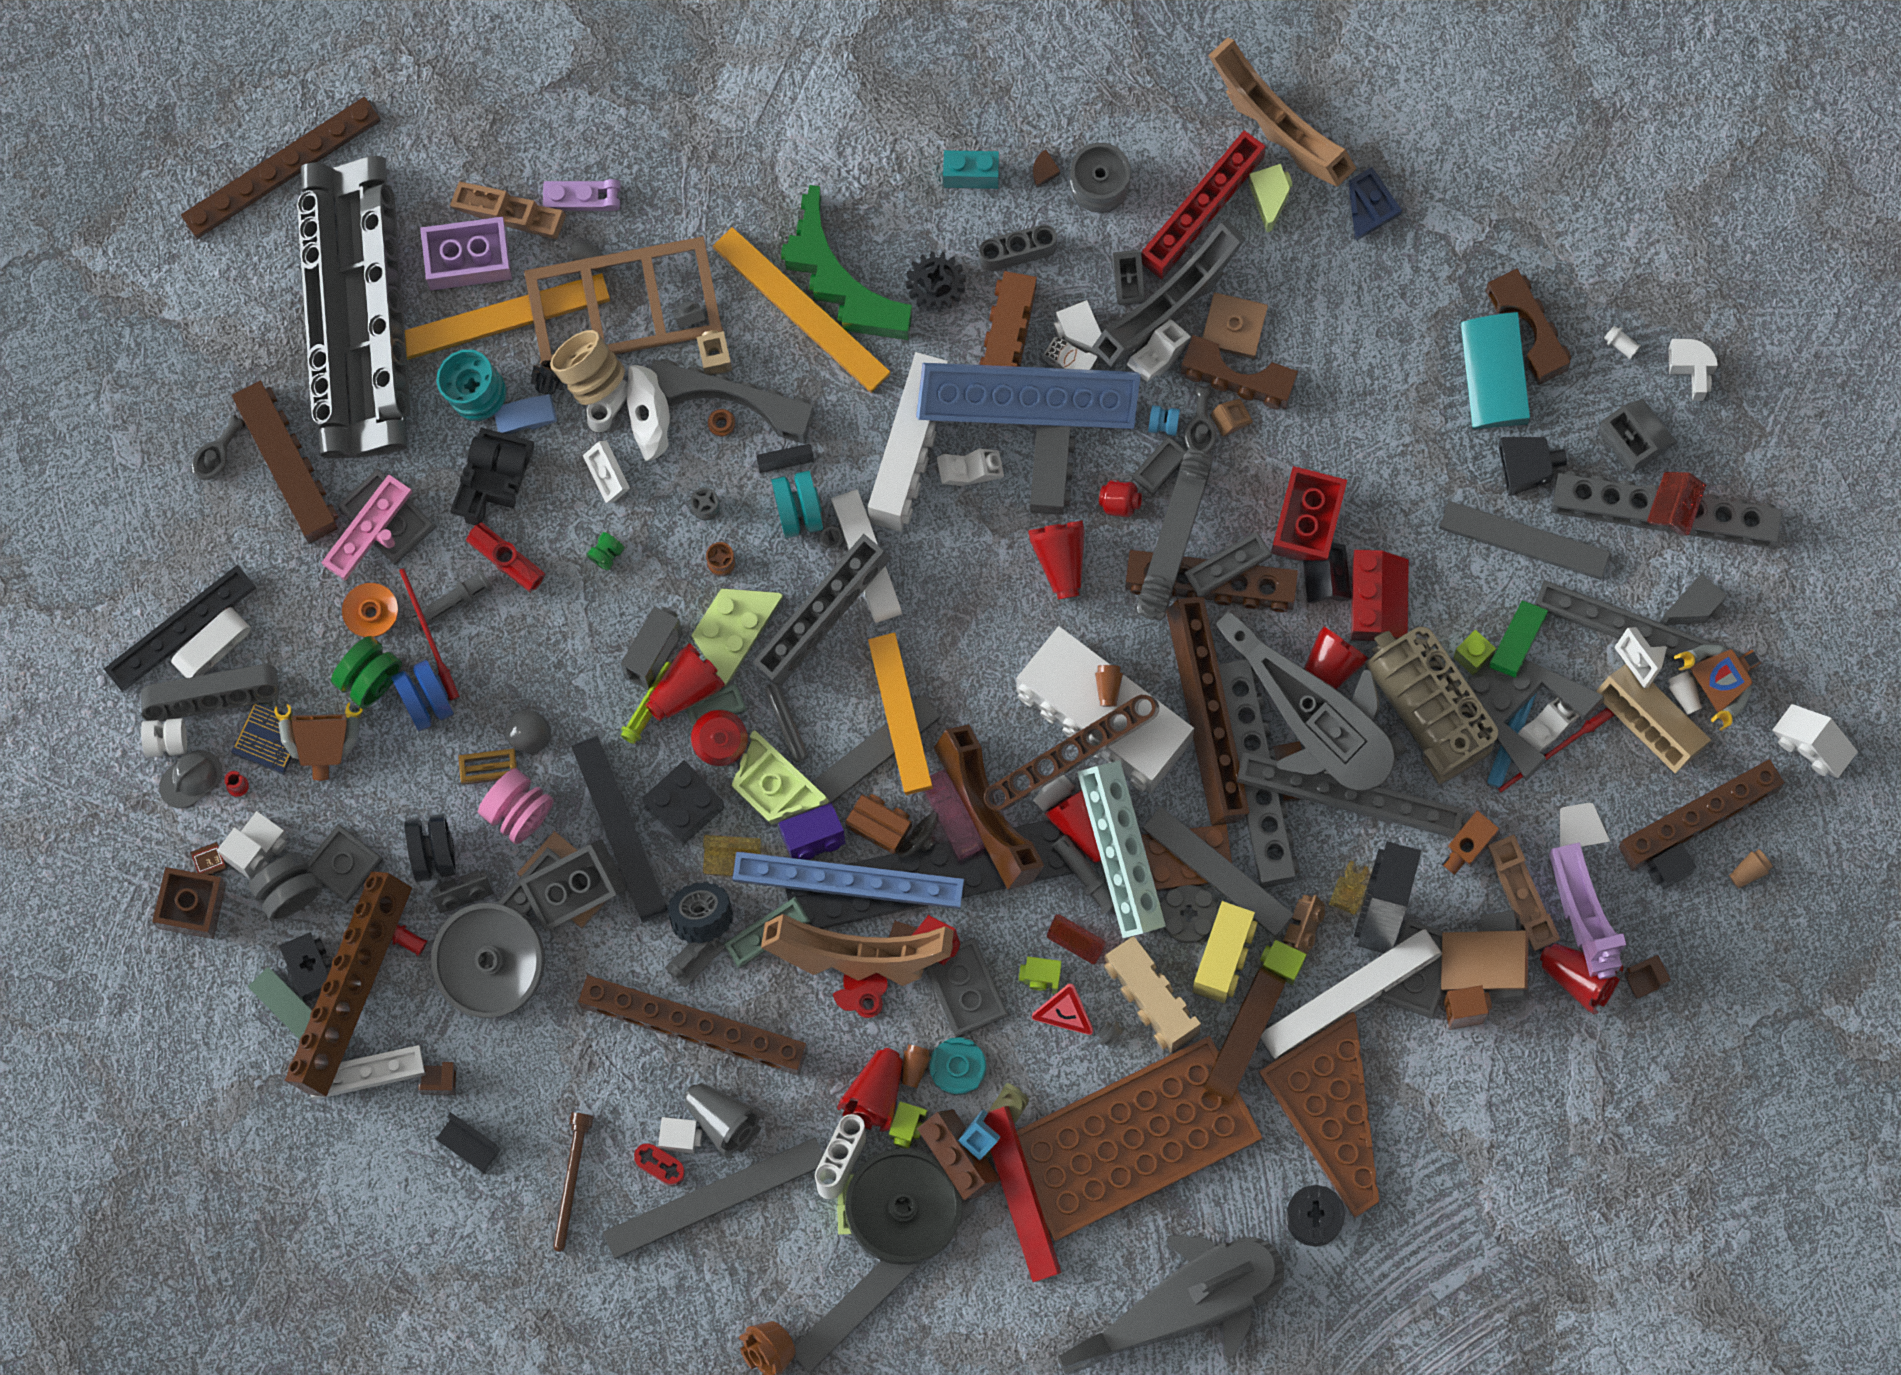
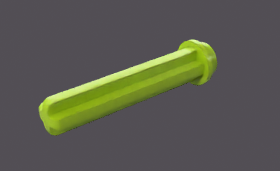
M671 662L664 664L627 726H622L620 736L627 742L635 744L636 741L642 739L640 734L652 716L645 704L650 701V695L672 664Z

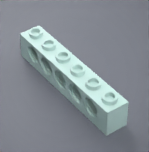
M1120 760L1078 771L1079 781L1122 937L1126 938L1165 927V921Z

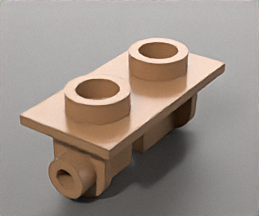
M1303 895L1302 899H1298L1292 919L1300 921V925L1290 923L1283 939V943L1305 954H1308L1309 950L1313 948L1317 927L1325 916L1326 905L1316 895L1313 898Z

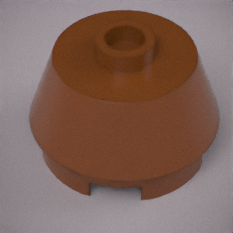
M775 1321L749 1326L746 1328V1332L739 1336V1339L744 1342V1346L740 1348L743 1358L751 1369L757 1367L764 1373L762 1375H782L795 1357L796 1351L791 1336Z

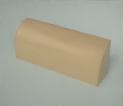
M1627 664L1612 673L1596 691L1604 696L1603 703L1674 773H1677L1711 741L1653 682L1648 688H1644Z

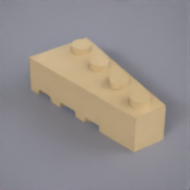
M1134 936L1105 955L1107 963L1104 965L1105 970L1113 980L1118 978L1123 985L1120 989L1129 1003L1135 1002L1140 1009L1137 1012L1139 1018L1145 1026L1149 1024L1156 1032L1153 1037L1162 1050L1167 1048L1170 1053H1173L1199 1035L1201 1023L1196 1016L1191 1019L1188 1017L1190 1013L1186 1003L1181 997L1176 996L1174 998L1172 996L1173 989L1170 982L1162 973L1157 974L1155 972V969H1157L1155 963Z

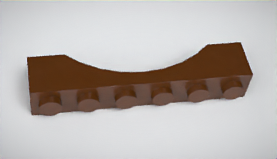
M970 724L946 729L933 748L1007 889L1031 884L1043 869L1044 864L1033 843L1015 831L1000 810H993L985 804L984 793L990 786L983 763L982 747Z

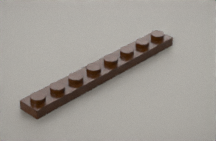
M365 96L182 213V219L195 238L199 239L300 174L302 165L317 163L379 123V116Z

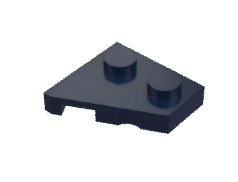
M1373 167L1349 180L1348 187L1356 241L1402 214V209Z

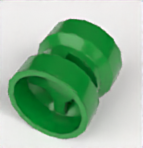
M602 532L598 537L597 545L591 547L586 556L600 568L609 571L614 564V558L621 555L625 547L610 534Z

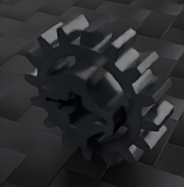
M931 251L930 258L928 259L923 254L920 255L921 263L918 264L913 261L911 265L914 271H907V278L910 280L906 282V289H912L909 292L910 299L917 297L916 305L920 307L925 303L927 311H930L932 306H936L937 311L941 312L942 305H946L951 309V301L959 302V293H965V285L962 283L966 282V275L960 274L963 271V266L961 264L954 266L956 262L954 256L946 260L945 252H942L940 257H936L934 251ZM945 269L951 272L954 279H952V276H948L946 274ZM939 274L940 281L937 282V284L934 286V289L932 290V282H934L935 279H937ZM918 284H920V287L925 288L927 291L926 295L919 289Z

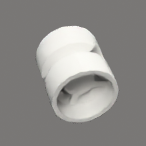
M183 718L167 719L164 724L159 720L142 722L141 738L146 758L161 757L164 752H167L170 756L186 755L187 731Z

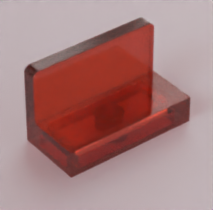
M1665 472L1647 522L1651 525H1665L1681 536H1689L1706 484L1690 472Z

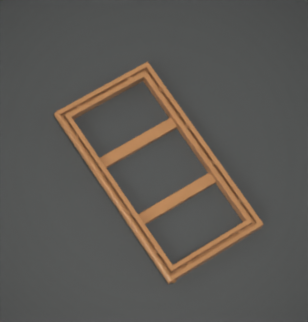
M704 236L524 270L541 357L540 365L544 360H551L553 355L551 354L537 280L581 272L591 328L604 340L591 270L642 261L656 335L607 344L609 351L617 355L695 340L697 337L702 336L703 333L711 330L722 332L723 327L720 323ZM695 251L709 325L666 333L652 259Z

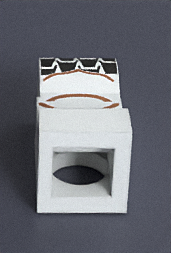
M1057 337L1053 338L1042 355L1044 361L1059 369L1096 370L1098 367L1097 356L1090 352L1085 353Z

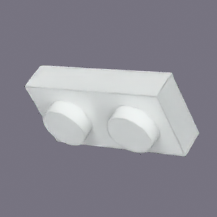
M607 440L599 441L583 455L606 503H614L630 489Z

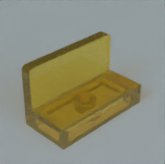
M704 835L703 873L705 875L733 876L736 852L762 855L761 838Z

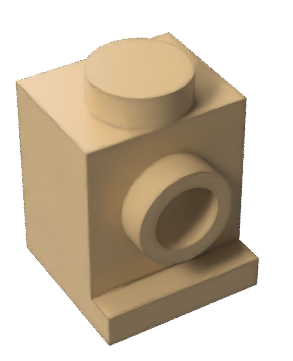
M711 330L697 337L705 374L712 376L732 371L724 331ZM712 351H718L720 353L710 356V353Z

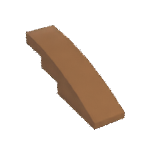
M460 181L450 203L451 208L481 219L503 217L506 227L553 239L558 238L566 217L563 210L539 206L534 200L510 196L504 190Z

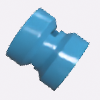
M1152 405L1148 432L1158 433L1162 431L1166 432L1167 435L1176 436L1180 409L1170 408L1165 410L1161 406Z

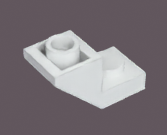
M979 448L965 456L943 454L937 457L942 484L965 486L1004 477L1002 461L998 450Z
M1556 698L1544 708L1536 719L1524 726L1518 735L1541 752L1550 746L1580 716L1560 699Z

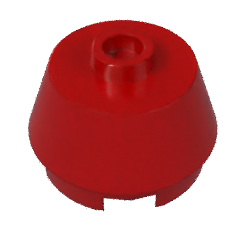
M712 710L703 714L694 724L691 733V743L694 752L702 761L713 766H726L737 761L744 753L748 741L747 730L742 720L734 713L726 710Z

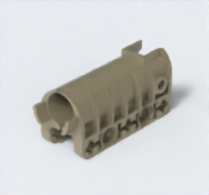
M1417 627L1397 640L1394 639L1390 631L1376 636L1374 639L1378 646L1372 649L1374 656L1365 666L1373 673L1375 681L1422 749V760L1440 785L1451 780L1488 757L1492 753L1494 743L1498 737L1497 726L1434 633L1429 628ZM1420 634V636L1422 637L1427 636L1428 639L1426 641L1424 639L1417 638L1416 635ZM1463 714H1468L1472 718H1467Z

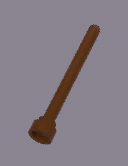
M571 1112L569 1125H572L571 1131L574 1132L553 1246L557 1252H562L565 1249L585 1133H588L589 1128H592L594 1116Z

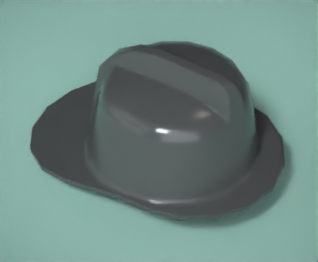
M196 750L183 755L161 777L159 792L163 801L175 808H186L193 805L220 782L222 765L213 753L205 750Z

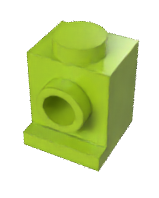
M1027 956L1026 965H1020L1019 981L1024 982L1025 985H1030L1029 988L1032 990L1046 991L1048 987L1052 988V994H1057L1062 961Z
M899 1102L889 1132V1138L894 1140V1145L910 1149L913 1140H919L921 1134L917 1128L923 1124L920 1122V1119H927L928 1112L926 1109Z

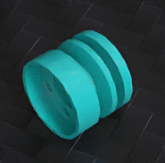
M475 350L457 351L448 356L438 369L436 383L439 392L454 410L467 420L482 421L492 417L501 409L506 400L507 387L504 378L483 353Z

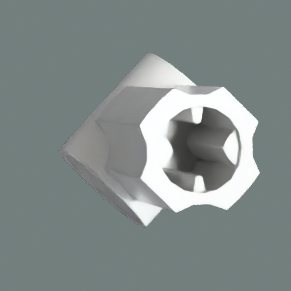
M622 379L618 387L608 396L588 405L587 424L591 430L604 432L610 428L612 419L627 400L628 383ZM596 412H602L606 414V417L602 420H596L592 415Z

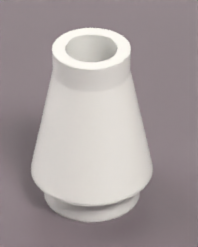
M1686 671L1668 679L1670 683L1668 688L1681 704L1686 715L1702 708L1695 676H1691L1690 672Z
M1062 775L1044 786L1033 801L1045 812L1053 805L1070 796L1075 786Z

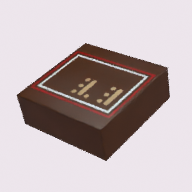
M217 842L190 852L197 873L213 876L228 870L225 860L217 851L219 848Z

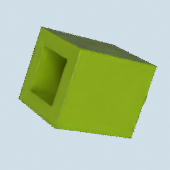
M1475 629L1456 648L1453 658L1473 676L1494 655L1496 648Z
M1275 940L1272 947L1266 945L1260 961L1264 962L1263 968L1287 979L1286 982L1293 985L1307 954Z

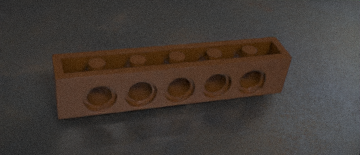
M1130 550L1125 590H1130L1132 594L1140 595L1154 554L1153 552ZM1184 556L1178 575L1185 574L1186 571L1207 559ZM1257 565L1203 597L1205 600H1213L1215 604L1222 606L1238 603L1243 604L1242 606L1248 609H1258L1259 606L1270 607V610L1274 612L1285 613L1287 610H1293L1298 570ZM1177 581L1175 582L1171 599L1175 598V596L1186 598L1198 597L1190 583L1180 584ZM1236 581H1241L1245 583L1247 588L1243 591H1236L1231 585ZM1263 585H1270L1275 591L1272 594L1266 595L1259 588Z
M1768 759L1624 838L1618 848L1633 872L1676 845L1690 841L1779 792L1785 782L1772 761Z

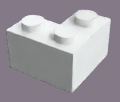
M1791 704L1772 730L1779 738L1778 743L1782 748L1789 752L1793 750L1800 752L1813 763L1811 765L1812 769L1822 776L1828 774L1839 778L1858 752L1832 718Z
M256 811L242 831L235 827L217 851L226 863L252 880L255 875L269 865L268 862L274 854L278 855L282 852L287 844L286 839L288 836L284 830Z

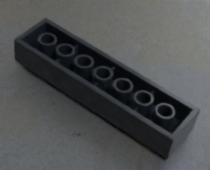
M1388 841L1384 850L1378 849L1354 937L1359 938L1358 947L1384 954L1393 949L1408 906L1422 850Z

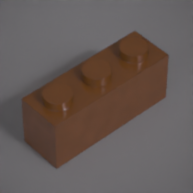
M955 1110L936 1112L917 1128L962 1198L968 1200L981 1197L1001 1181L985 1156L979 1160L958 1142L966 1127Z

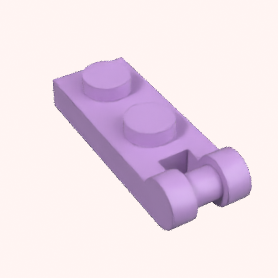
M615 179L605 181H544L543 206L563 211H616L620 209V199L617 197L621 182ZM599 193H607V198L599 199Z

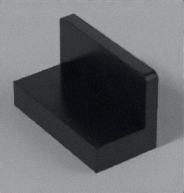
M1332 542L1327 560H1303L1308 603L1313 604L1325 599L1338 601L1351 599L1346 545Z
M450 1112L447 1116L449 1122L436 1140L484 1174L500 1152L499 1147Z

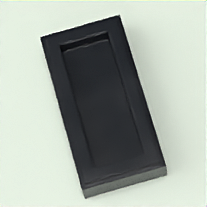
M811 444L762 453L756 456L760 473L814 462Z

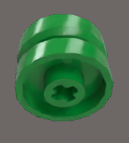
M372 636L363 638L346 653L337 665L331 678V683L342 693L350 692V699L361 709L368 708L383 696L393 684L391 676L399 673L402 667V661L391 652L383 653L384 648L382 644Z

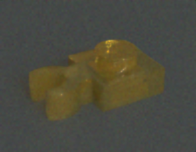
M1350 861L1345 869L1346 878L1339 876L1329 905L1355 915L1366 889V886L1360 884V882L1365 879L1368 867L1364 866L1362 872L1356 874L1352 870L1354 861Z

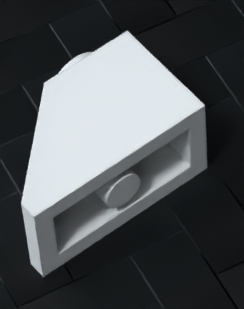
M1086 300L1056 312V322L1053 323L1058 338L1063 337L1066 342L1085 353L1090 352L1103 360L1092 348L1102 333L1088 301Z

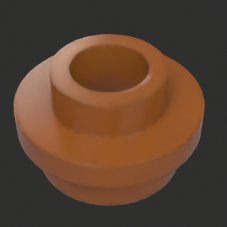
M726 409L715 410L708 418V428L716 436H727L735 428V418ZM725 420L727 424L721 428L717 426V422Z

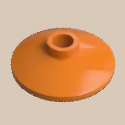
M364 583L356 586L347 594L342 604V617L346 626L354 634L361 637H378L392 628L398 616V603L395 596L388 588L377 583ZM375 609L376 615L368 617L366 615L367 611Z

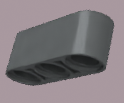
M1039 225L986 239L979 247V262L985 270L996 271L1049 257L1056 251L1057 233L1050 225ZM1042 237H1048L1052 241L1047 245H1042L1038 240ZM1015 244H1021L1025 249L1016 252L1011 247ZM988 251H995L998 253V256L994 259H989L984 254Z

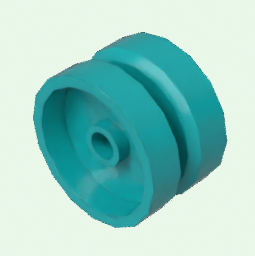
M809 470L795 473V492L791 491L789 480L785 476L771 479L785 539L799 536L801 530L798 518L803 517L805 528L809 533L824 530L820 514L822 512L817 488L813 485Z

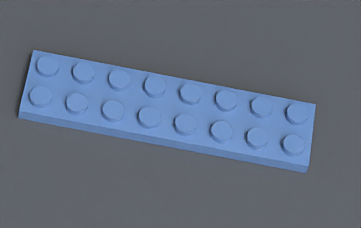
M922 362L916 417L918 420L1134 429L1141 375L1138 372Z

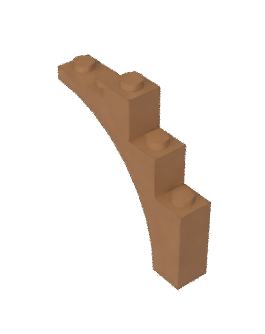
M1227 37L1208 55L1228 88L1226 93L1236 110L1256 120L1269 141L1286 148L1299 169L1336 187L1357 169L1346 149L1318 133L1270 89L1245 58L1233 39Z
M782 914L765 923L761 948L812 975L833 967L857 981L874 973H879L904 986L920 979L925 967L950 957L953 948L954 931L947 927H942L931 932L912 936L891 938L863 937L823 930Z

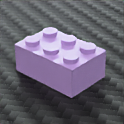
M503 217L420 228L426 280L430 291L512 280L507 230Z

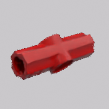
M480 522L469 532L466 542L491 561L500 572L506 573L529 593L536 590L542 583L546 574L519 553L513 544L503 540L485 524ZM503 553H511L513 555L508 562L499 561V557Z

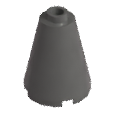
M694 1084L688 1088L684 1095L685 1107L725 1158H734L731 1154L735 1151L744 1152L761 1130L758 1122L760 1118L764 1121L763 1112L706 1084Z

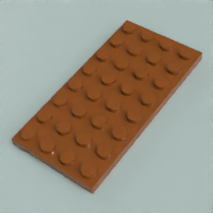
M1210 1036L1016 1130L1047 1228L1054 1242L1263 1139L1238 1089H1236L1231 1100L1228 1101L1203 1088L1219 1054Z

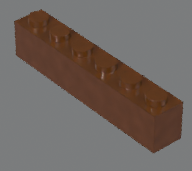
M260 380L232 394L231 396L308 544L337 530L338 527L334 520L338 519L339 516L332 503L329 505L325 504L322 497L327 494L320 480L313 481L310 473L314 472V469L308 457L301 458L298 450L302 446L296 434L289 435L286 426L290 425L284 411L280 410L277 412L273 403L278 400L270 386L265 388Z

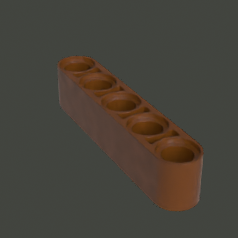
M1263 967L1259 968L1207 1077L1204 1089L1228 1101L1231 1100L1287 979Z

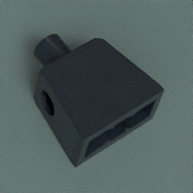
M1545 437L1500 438L1498 448L1508 496L1550 483L1553 478V468L1567 465L1565 450L1549 451Z

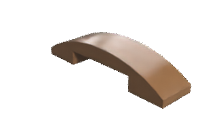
M1513 834L1488 845L1489 853L1512 910L1520 915L1522 931L1526 930L1529 932L1528 942L1533 951L1561 940L1549 913L1547 914L1524 862L1526 859L1515 835Z

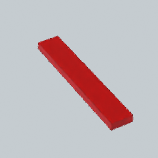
M1009 1106L987 1112L988 1114L983 1122L1000 1136L998 1142L990 1150L1032 1282L1062 1273Z

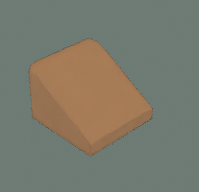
M1240 398L1219 404L1210 414L1222 436H1227L1253 422Z

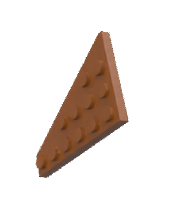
M1354 1012L1260 1070L1258 1074L1355 1219L1379 1203V1194L1357 1018Z

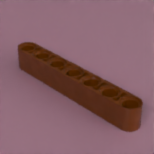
M1142 694L1132 698L988 787L984 793L985 804L993 810L1003 811L1009 809L1155 719L1159 713L1160 706L1158 701L1149 695ZM1143 700H1148L1152 705L1151 712L1146 716H1142L1138 711L1139 703ZM1124 715L1127 719V726L1124 730L1118 731L1114 727V720L1117 716ZM1095 730H1099L1103 735L1102 742L1097 746H1093L1089 740L1090 734ZM1070 745H1075L1078 749V756L1073 761H1069L1065 756L1066 748ZM1051 760L1054 770L1050 775L1045 776L1041 771V765L1044 761ZM1021 775H1026L1030 780L1029 787L1024 791L1017 787V780ZM1000 789L1005 793V801L1002 805L998 806L993 802V794Z

